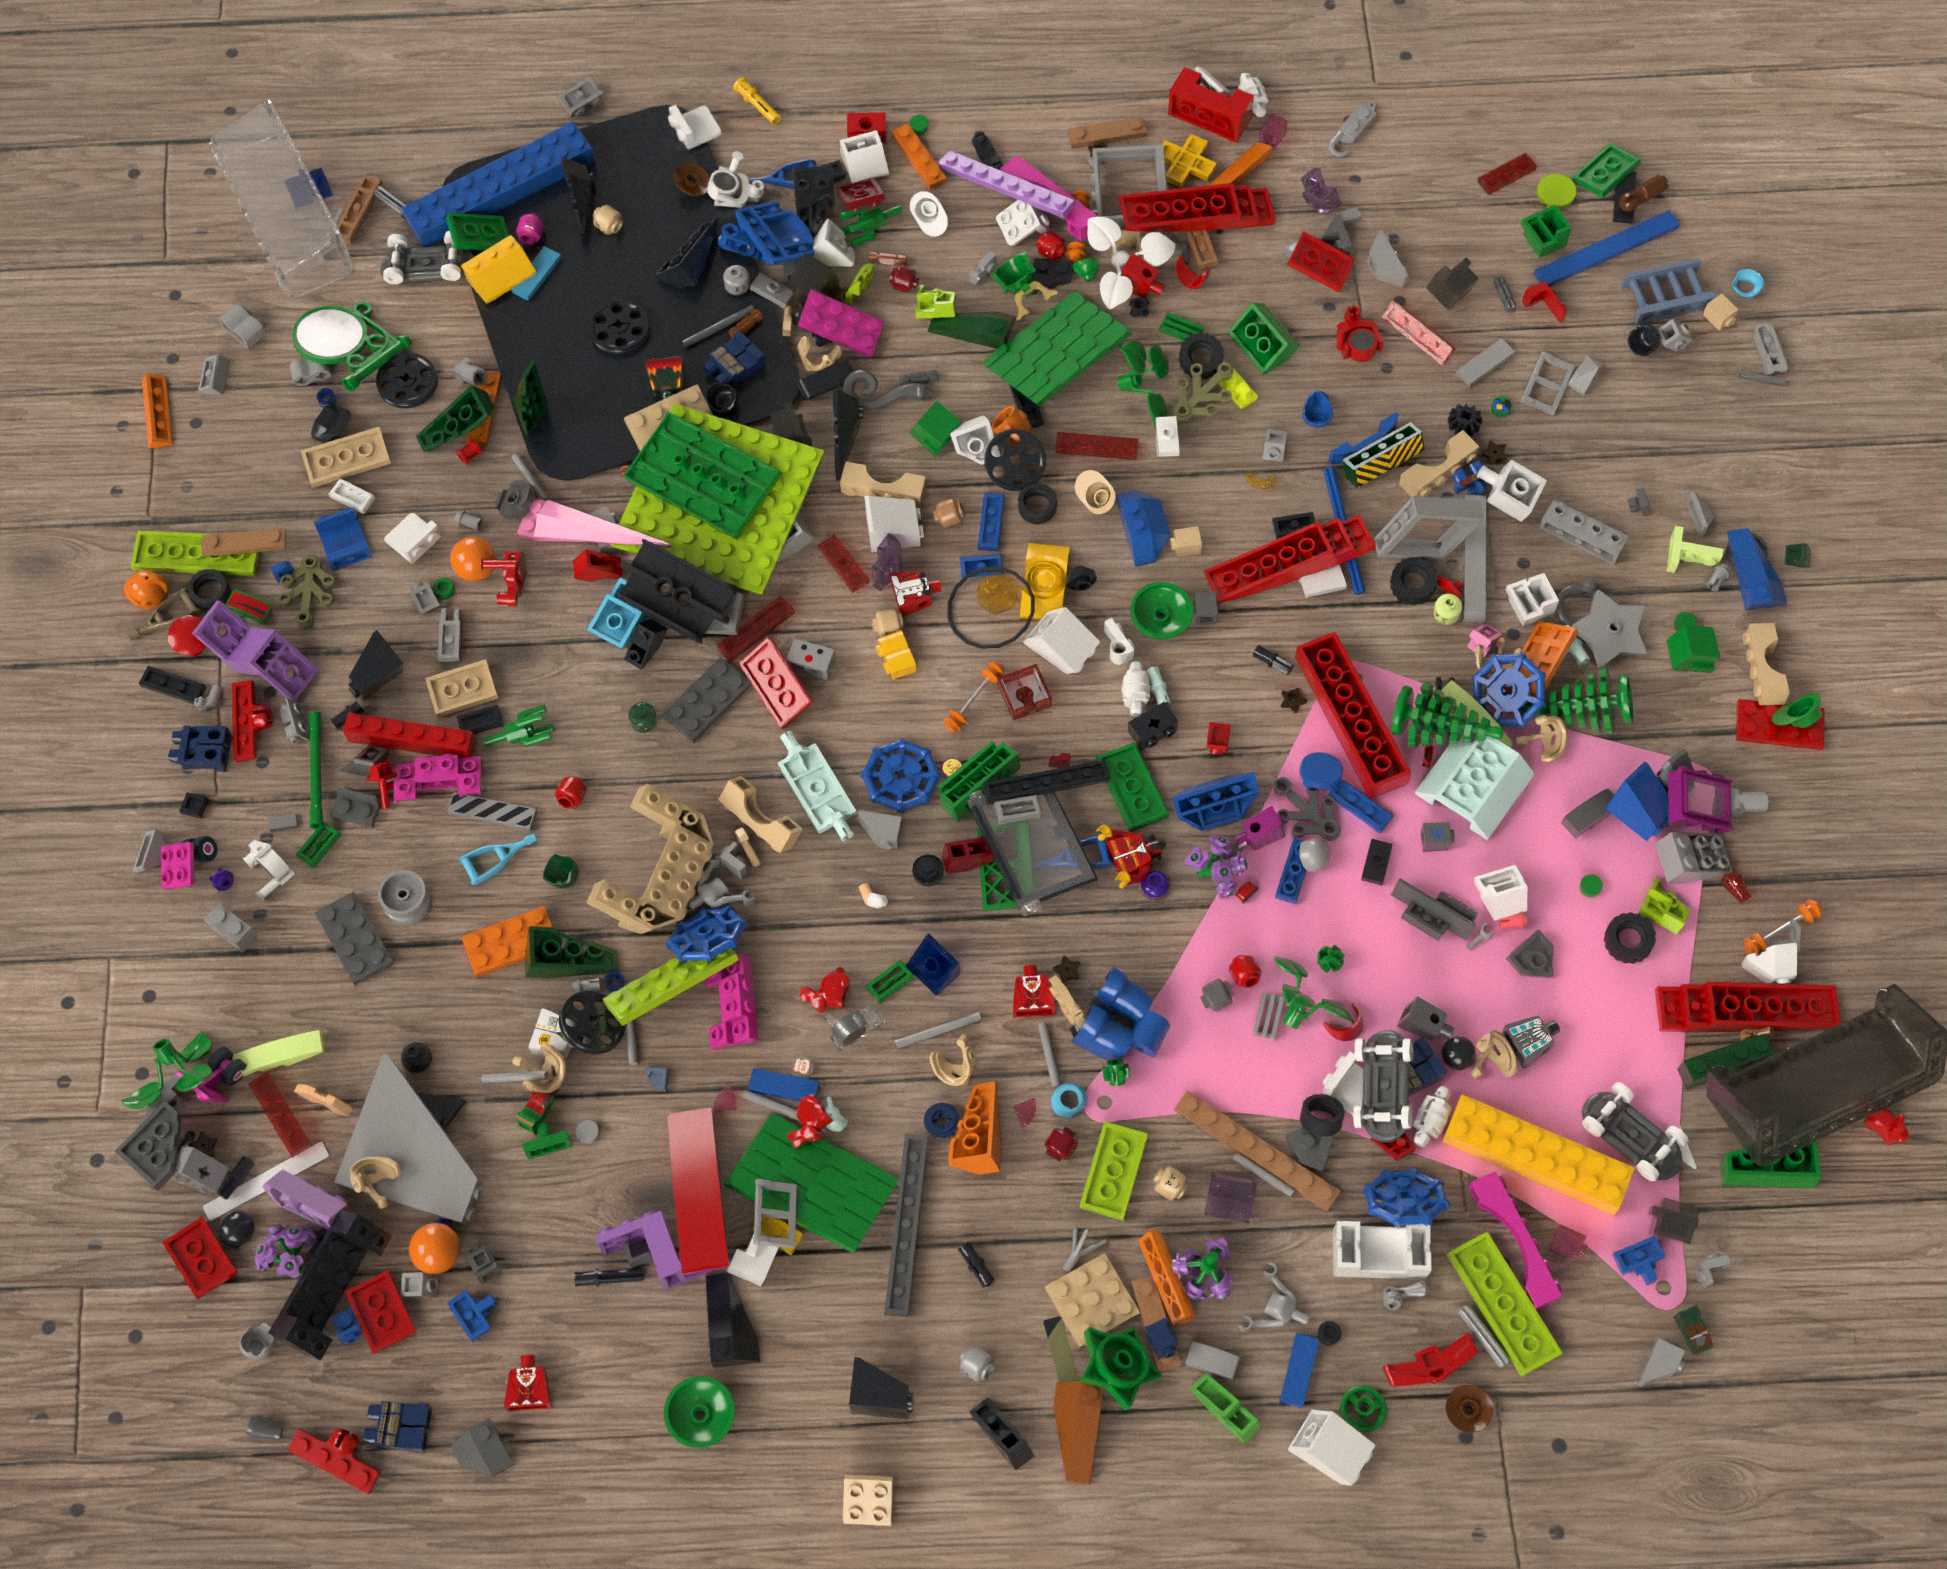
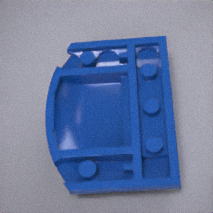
M774 201L735 210L742 233L746 232L762 253V260L775 265L814 256L815 250L812 247L814 241L808 228L790 209L784 211L778 208L779 202Z

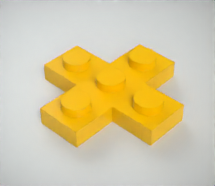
M1191 134L1183 147L1166 140L1162 144L1164 163L1171 165L1165 174L1166 181L1182 188L1190 174L1208 181L1216 169V162L1202 156L1208 146V141Z

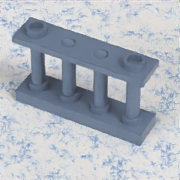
M1700 258L1694 260L1687 259L1684 262L1639 272H1630L1624 275L1621 289L1631 287L1639 305L1634 317L1636 325L1705 310L1707 303L1715 299L1716 295L1714 291L1705 292L1702 289L1696 274L1701 264ZM1688 275L1696 295L1685 296L1677 277ZM1669 279L1677 299L1666 300L1658 281ZM1650 283L1658 303L1647 304L1639 285Z

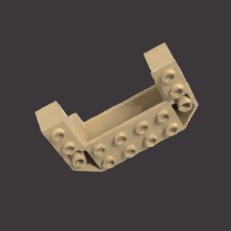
M649 784L638 788L630 808L661 824L663 827L659 835L668 841L643 896L638 898L616 885L602 880L594 884L586 902L619 920V927L639 934L667 926L685 917L687 913L686 905L695 895L696 889L694 887L704 874L702 869L712 856L713 852L711 849L714 844L703 814Z

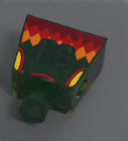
M683 356L644 360L654 395H661L662 400L682 391L684 376Z

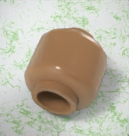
M950 498L938 502L933 515L936 523L940 522L943 527L947 528L960 524L962 517H965V512L961 501L957 502L955 498Z

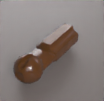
M1658 174L1639 185L1636 189L1624 193L1619 199L1620 208L1625 212L1634 211L1639 205L1666 191L1669 188L1668 180L1664 175L1660 176Z

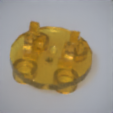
M993 574L984 578L976 590L980 606L992 615L1009 610L1018 600L1015 583L1009 577Z

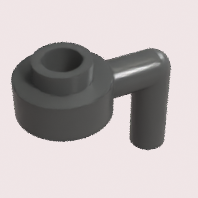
M1164 233L1163 235L1175 243V249L1182 250L1186 265H1189V245L1177 241V237L1171 233Z

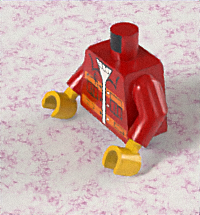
M1105 824L1101 825L1096 829L1097 832L1103 833L1098 836V840L1108 839L1106 841L1108 851L1118 873L1115 880H1121L1119 887L1123 889L1126 885L1141 883L1153 867L1150 856L1161 852L1158 841L1154 840L1145 844L1141 834L1110 829Z

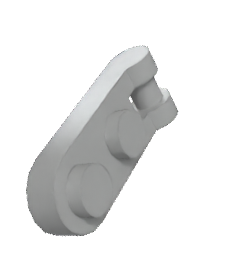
M1768 323L1758 324L1754 329L1753 338L1763 363L1764 374L1773 375L1774 372H1787V363L1773 326ZM1776 360L1777 364H1772V361Z

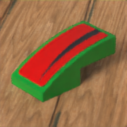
M233 589L225 603L235 614L241 617L245 615L262 625L273 606L260 598Z

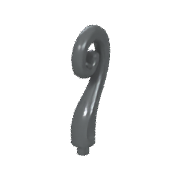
M857 370L850 373L843 385L844 393L857 398L859 407H863V410L881 409L903 398L922 400V397L930 398L932 390L924 389L925 384L906 383L873 400L863 399L857 396L854 391V385L857 380L866 379L869 382L867 388L861 389L863 396L873 395L878 387L875 375L867 370Z

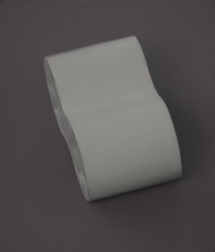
M299 359L290 363L293 383L296 386H306L311 382L325 381L331 377L329 364L315 363L308 359Z

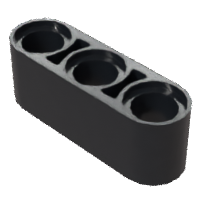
M846 360L796 381L804 401L843 386L848 375L854 372L850 361Z

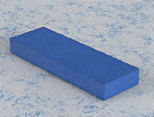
M984 493L978 550L998 552L1005 494Z
M1343 779L1337 784V788L1331 790L1328 796H1332L1335 799L1336 803L1380 834L1394 817V815Z
M753 1068L748 1091L801 1102L803 1096L807 1097L813 1094L816 1097L819 1081Z
M1296 1333L1279 1402L1303 1408L1319 1339Z

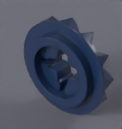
M937 1103L926 1111L924 1125L927 1132L935 1138L945 1139L948 1136L954 1135L958 1129L957 1125L960 1116L952 1105ZM940 1113H942L944 1119L949 1120L945 1122L944 1129H942L940 1123L935 1122L939 1120Z

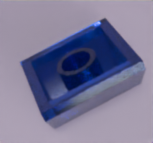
M930 934L925 936L906 964V967L935 995L941 993L961 974L960 963Z

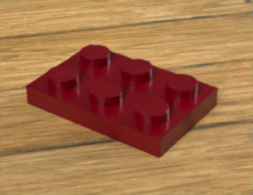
M874 178L836 187L837 194L847 211H858L863 206H877L881 204V201H885L884 193Z

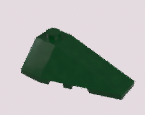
M1000 312L956 313L955 317L932 318L928 332L998 349L1007 343L1015 316Z
M532 360L521 377L513 401L524 434L527 437H530L548 406L536 363Z
M471 385L417 434L416 438L422 450L428 452L477 429L490 417L495 406L487 391Z
M529 926L525 951V977L558 978L615 973L618 971L617 950L594 942H585L577 939L578 937L572 934L570 936L565 935L552 927Z

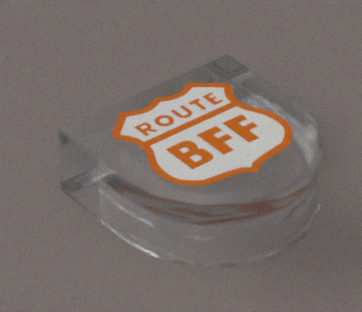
M795 1054L790 1075L806 1079L810 1078L815 1072L813 1060L808 1056Z

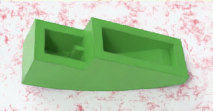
M1205 1373L1190 1388V1391L1242 1443L1246 1444L1261 1429L1258 1419L1241 1406L1240 1401L1209 1374Z

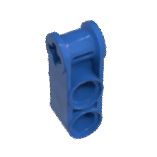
M731 223L723 225L722 235L718 238V244L721 248L765 262L762 260V253L746 232L742 233L739 226Z

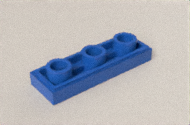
M1293 838L1275 895L1276 899L1292 904L1297 903L1306 873L1299 854L1300 844L1303 841Z

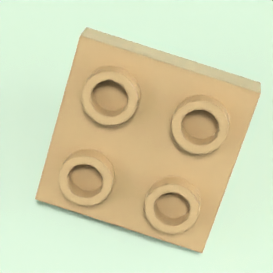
M845 1475L843 1523L891 1526L893 1477Z

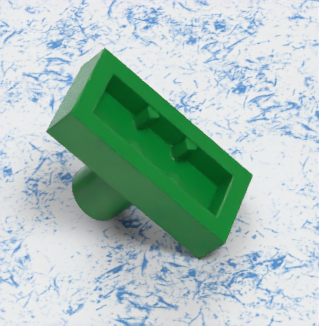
M541 1123L536 1126L539 1139L522 1143L528 1160L572 1147L567 1130L552 1134L549 1123Z

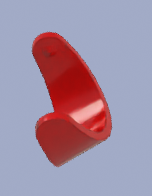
M1180 256L1176 263L1178 279L1187 288H1199L1210 275V270L1208 269L1204 271L1203 276L1193 273L1187 267L1183 256Z
M1355 1002L1351 1005L1359 1018L1353 1026L1338 1029L1332 1027L1326 1021L1323 1022L1325 1029L1335 1039L1352 1041L1361 1034L1363 1029L1362 1013Z

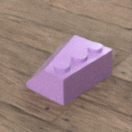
M283 1169L263 1185L264 1190L280 1207L325 1229H329L340 1209L352 1211L347 1205L348 1201L338 1195L334 1198L328 1194L327 1190L319 1186L314 1187L305 1179L299 1176L296 1177Z

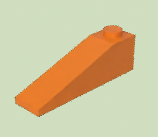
M993 1081L975 1084L966 1103L964 1117L958 1122L956 1136L951 1139L949 1144L948 1164L949 1166L978 1175L1000 1172L1001 1139L997 1083Z

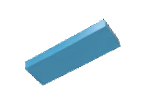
M544 246L531 263L537 274L511 289L512 293L529 301L561 260V254Z

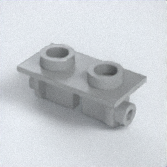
M286 698V703L281 705L280 713L283 724L291 723L284 727L287 740L291 744L298 743L300 738L309 741L308 726L304 721L302 706L298 702Z

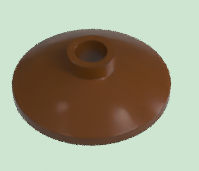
M683 162L675 168L673 173L674 182L682 192L696 197L707 193L710 177L701 166L692 162Z
M1459 1386L1447 1398L1445 1405L1446 1415L1451 1424L1460 1431L1467 1433L1479 1432L1487 1427L1493 1417V1404L1489 1395L1477 1386ZM1464 1407H1470L1472 1414H1466Z

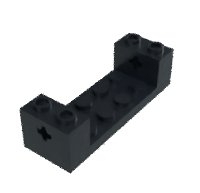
M340 1209L268 1334L301 1354L321 1361L333 1340L321 1333L366 1253L381 1256L392 1235L361 1215Z

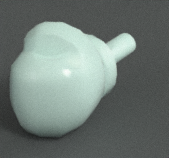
M827 1097L825 1111L833 1119V1122L826 1127L831 1131L840 1132L847 1126L848 1120L840 1114L838 1108L833 1106L831 1097Z

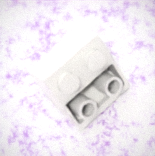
M877 130L840 140L841 156L851 183L889 175L883 146Z

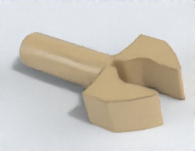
M790 305L785 307L782 336H790L791 313L793 308Z
M743 828L736 830L735 836L740 846L743 847L752 866H759L760 861L749 842L746 832Z

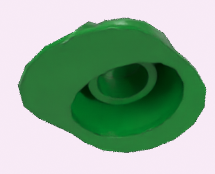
M1816 693L1807 694L1781 707L1773 714L1772 722L1776 725L1791 723L1799 728H1805L1814 724L1823 716L1818 706L1821 701L1820 696Z

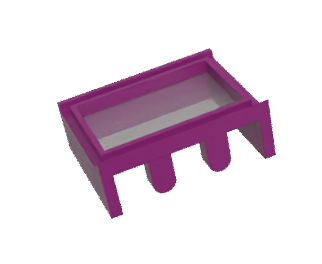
M1680 766L1677 770L1668 772L1669 823L1673 824L1685 820V826L1692 827L1702 824V830L1715 829V833L1720 834L1735 830L1731 825V782L1733 780L1724 778L1721 774H1707L1705 770H1691V767Z

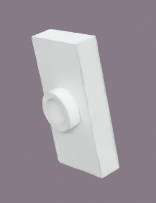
M342 479L338 480L329 493L330 498L350 508L353 507V509L363 514L366 513L376 499L373 494Z

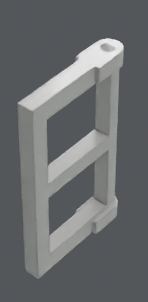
M1541 352L1520 402L1554 415L1575 366L1555 358L1551 354ZM1543 361L1567 371L1561 385L1538 376ZM1534 382L1558 392L1552 406L1529 397Z
M757 1179L755 1181L753 1244L794 1249L797 1185ZM762 1189L789 1192V1211L762 1208ZM761 1216L788 1219V1239L761 1236Z

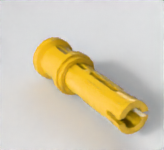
M741 77L735 82L733 89L744 97L745 102L751 103L772 125H776L780 121L781 116L759 95L758 89L748 83L746 77ZM761 104L768 110V112H766L761 107Z

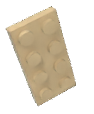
M698 385L624 417V421L639 451L642 450L668 411L670 412L673 403L713 415Z
M380 427L301 450L312 488L391 464Z

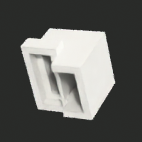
M1545 573L1529 578L1528 582L1524 579L1507 585L1505 589L1509 596L1508 600L1523 627L1552 617L1559 602Z
M1516 865L1474 877V884L1480 892V898L1494 921L1527 911L1528 887Z
M753 1234L746 1252L739 1249L736 1250L727 1272L761 1287L779 1247L753 1244Z

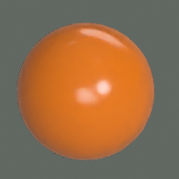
M476 536L465 537L459 540L452 548L450 554L451 567L455 574L465 581H482L491 575L494 569L484 568L481 570V559L496 560V553L492 545L485 539Z
M441 1223L426 1224L420 1227L410 1240L409 1255L411 1261L419 1270L428 1274L446 1272L454 1266L459 1258L460 1241L455 1231L449 1226Z

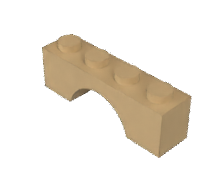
M1462 430L1447 441L1445 449L1447 460L1443 464L1427 467L1416 463L1401 474L1399 485L1411 497H1426L1434 487L1443 485L1449 476L1462 469L1466 464H1472L1478 457L1479 446Z
M845 462L840 487L841 493H845L848 496L915 500V507L921 508L926 489V476L905 473L895 482L881 483L870 477L866 465Z
M1775 623L1749 624L1747 631L1743 633V644L1747 645V662L1751 664L1750 677L1754 679L1755 683L1754 696L1758 697L1759 705H1784L1790 693L1786 675L1773 670L1765 660V656L1774 652L1778 642Z
M742 776L730 779L718 799L727 810L732 811L739 817L742 823L748 825L755 831L758 837L763 838L770 844L773 850L779 853L792 849L803 830L789 816L777 820L764 816L756 802V788Z

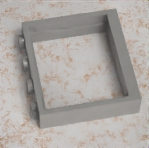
M1163 145L1093 148L1092 157H1089V168H1093V174H1090V185L1094 186L1095 192H1091L1092 204L1095 203L1096 209H1093L1098 217L1109 218L1116 222L1119 227H1125L1122 215L1103 216L1099 163L1154 160L1157 191L1167 190Z
M1412 496L1374 538L1378 557L1407 559L1408 557H1419L1425 560L1443 561L1484 519L1480 500ZM1421 518L1456 520L1438 540L1404 538Z

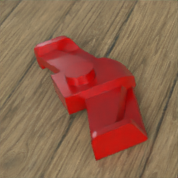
M1468 1331L1442 1352L1439 1351L1436 1344L1414 1354L1415 1362L1386 1364L1382 1366L1389 1385L1392 1387L1424 1383L1437 1384L1445 1381L1447 1376L1479 1352Z

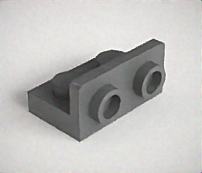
M337 787L335 792L338 797L331 812V817L373 828L381 808L378 797L371 792L360 793L350 787H344V789Z

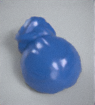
M1317 390L1310 393L1304 405L1302 417L1310 427H1324L1333 418L1329 397L1322 391Z

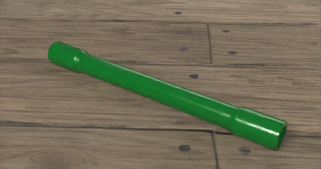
M311 711L308 714L310 732V828L321 829L323 827L321 792L322 714L319 711Z

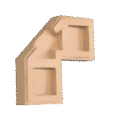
M299 1084L294 1092L308 1101L323 1104L338 1115L350 1116L353 1110L351 1106L330 1094H322L310 1085Z

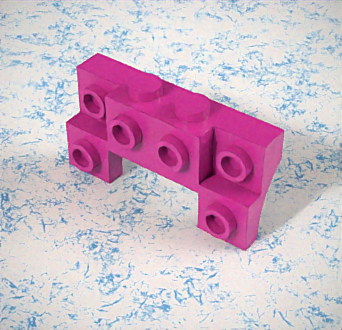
M448 753L438 757L422 756L415 759L413 763L395 764V773H397L395 780H393L395 803L411 799L417 801V787L419 791L458 787L460 797H463L464 794L474 793L482 795L483 761L481 756L459 758L458 755Z
M740 954L737 956L738 961L705 979V986L712 988L719 985L722 1023L709 1028L710 1048L713 1050L734 1045L750 1044L759 1040L751 956Z

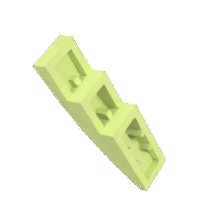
M1451 680L1441 690L1445 695L1444 702H1447L1446 697L1448 695L1456 700L1454 713L1461 702L1467 706V718L1470 711L1474 710L1479 714L1478 723H1481L1482 718L1485 717L1490 720V726L1500 727L1491 715L1454 681ZM1503 731V736L1499 741L1511 747L1513 742Z
M311 1031L262 1044L234 1054L232 1061L241 1059L247 1064L245 1070L241 1072L243 1077L256 1071L266 1072L281 1065L290 1066L325 1052L322 1031Z

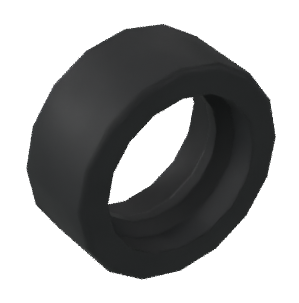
M1035 483L1024 487L1020 492L1018 511L1021 517L1028 523L1044 524L1055 515L1057 499L1052 488L1045 484ZM1032 496H1043L1049 500V507L1042 512H1033L1026 508V500Z
M214 569L199 571L191 578L188 584V592L197 607L209 611L216 601H221L225 604L231 594L230 585L226 577ZM210 581H217L221 584V590L214 597L202 599L198 596V590L203 584Z
M1314 1094L1303 1101L1300 1122L1308 1132L1314 1135L1331 1136L1338 1133L1342 1128L1345 1110L1336 1098L1324 1094ZM1324 1111L1331 1114L1334 1118L1327 1120L1319 1119L1310 1112Z

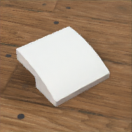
M1196 67L1194 69L1196 72L1201 73V83L1206 88L1227 97H1232L1233 94L1204 68Z
M1340 565L1298 579L1299 583L1301 582L1305 598L1345 590L1347 587Z

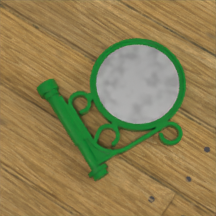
M367 302L356 303L353 311L340 306H321L311 309L302 314L292 328L293 345L304 358L320 364H338L347 361L348 369L353 371L354 374H348L344 377L342 384L349 392L355 391L362 380L389 361L401 349L408 350L412 341L407 335H400L396 339L387 333L384 328L370 320L369 317L372 314L371 305ZM367 309V311L364 312V315L360 313L358 310ZM366 324L380 334L368 336ZM383 336L386 339L384 345L371 344L373 341L383 342ZM367 345L368 349L375 353L365 360L359 353ZM354 361H359V362H361V363L358 364V365H353V364H351V363L354 362Z

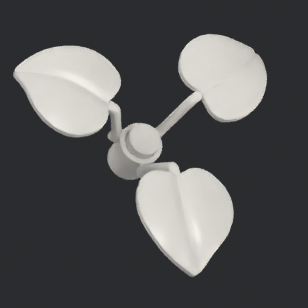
M1092 217L1087 220V236L1090 245L1099 251H1105L1111 245L1113 247L1114 255L1111 261L1113 266L1116 267L1118 274L1107 272L1100 282L1102 300L1108 309H1112L1128 300L1132 294L1133 286L1130 279L1126 276H1121V268L1124 267L1131 255L1123 250L1117 251L1114 242L1121 237V230L1116 222L1105 217ZM1152 232L1145 235L1141 241L1143 251L1134 254L1137 256L1144 254V261L1152 266H1159L1172 256L1175 250V243L1161 233Z

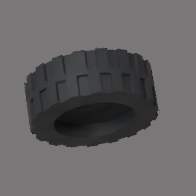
M1199 332L1187 337L1182 343L1179 352V362L1184 373L1193 378L1191 375V366L1195 364L1191 357L1193 350L1199 347L1208 349L1211 353V360L1207 364L1201 365L1203 368L1201 379H1208L1215 375L1219 364L1223 363L1224 349L1221 346V342L1215 336ZM1194 368L1193 372L1198 373L1200 369Z
M1408 557V559L1401 560L1393 569L1390 579V588L1393 591V595L1407 605H1420L1425 601H1429L1436 590L1438 581L1437 571L1427 560L1420 559L1419 557ZM1408 573L1420 574L1424 579L1423 587L1418 590L1406 587L1404 577Z
M1633 912L1622 913L1620 916L1613 918L1605 931V948L1615 960L1622 961L1625 964H1635L1638 961H1643L1650 954L1656 942V932L1653 929L1652 923L1650 924L1646 917L1644 918L1638 913L1633 914ZM1631 928L1639 933L1641 941L1637 947L1627 948L1621 944L1619 934L1623 929Z

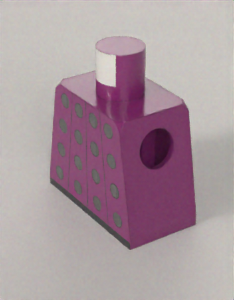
M1270 806L1243 822L1244 832L1233 837L1239 849L1250 844L1253 850H1257L1284 838L1285 834L1280 818L1273 806Z

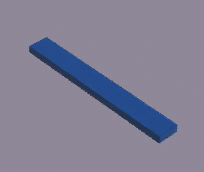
M1668 210L1535 269L1534 275L1540 284L1546 282L1548 286H1551L1679 229L1680 223L1672 212Z

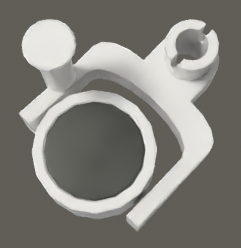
M738 151L733 152L730 168L727 169L720 166L719 170L713 172L710 177L707 192L715 200V206L743 208L746 201L757 203L762 199L763 182L755 180L752 184H749L748 177L745 174L736 172L740 160L743 159V154ZM740 184L741 196L735 199L734 197Z
M254 840L248 845L250 853L243 860L252 869L259 864L272 878L259 892H255L264 901V898L279 884L283 885L295 873L271 849L268 843Z

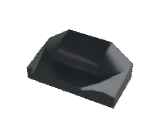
M334 403L324 406L314 421L311 431L312 438L322 443L333 441L336 435H340L350 420V412Z
M1313 512L1272 518L1276 539L1316 523Z

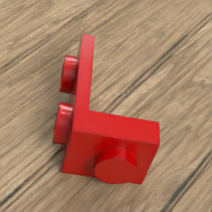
M1546 282L1530 286L1525 290L1522 299L1525 308L1543 300L1559 323L1564 321L1567 313L1566 306L1563 302L1559 301L1553 288L1549 287Z
M1209 722L1206 748L1210 749V753L1223 754V750L1228 751L1231 724Z

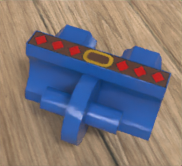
M1476 461L1468 467L1472 473L1471 476L1468 477L1463 469L1456 471L1452 475L1456 484L1453 490L1456 494L1468 489L1467 493L1469 495H1484V488L1488 487L1486 481L1477 477L1479 470L1483 466L1480 461Z

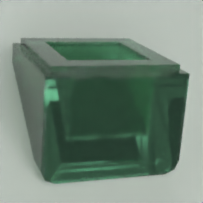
M1807 543L1786 545L1785 565L1810 568L1811 550Z

